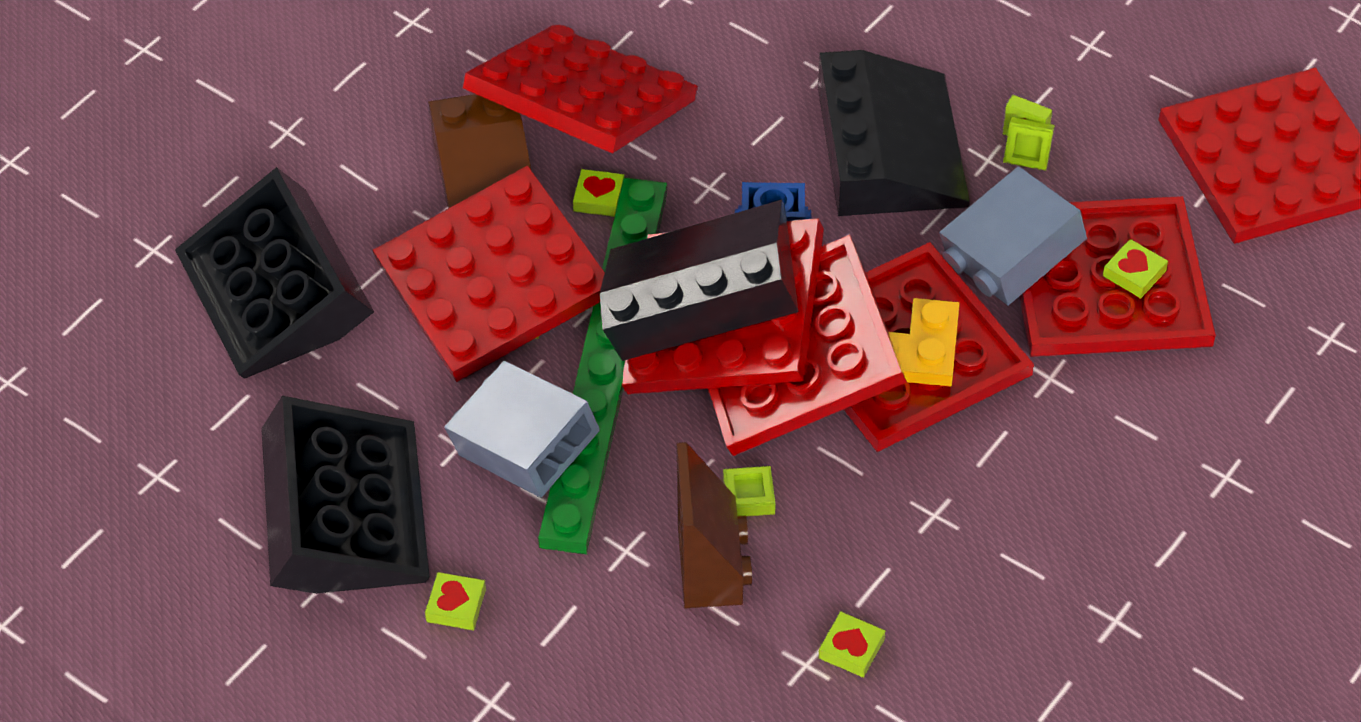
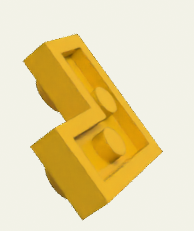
M913 298L910 334L888 332L907 382L952 387L960 302Z

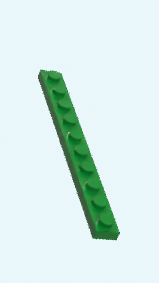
M632 178L623 179L602 267L604 272L610 249L647 239L648 234L659 233L667 198L666 182ZM601 303L594 305L573 389L574 395L588 402L600 431L550 487L538 537L539 548L587 555L624 390L622 382L625 360H621L602 330Z

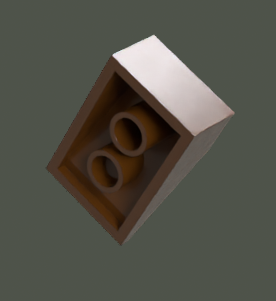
M477 94L428 101L432 137L448 208L527 165L531 169L520 113Z
M687 442L677 443V521L684 609L743 605V586L752 585L751 557L741 556L740 545L748 544L746 515L737 516L735 495Z

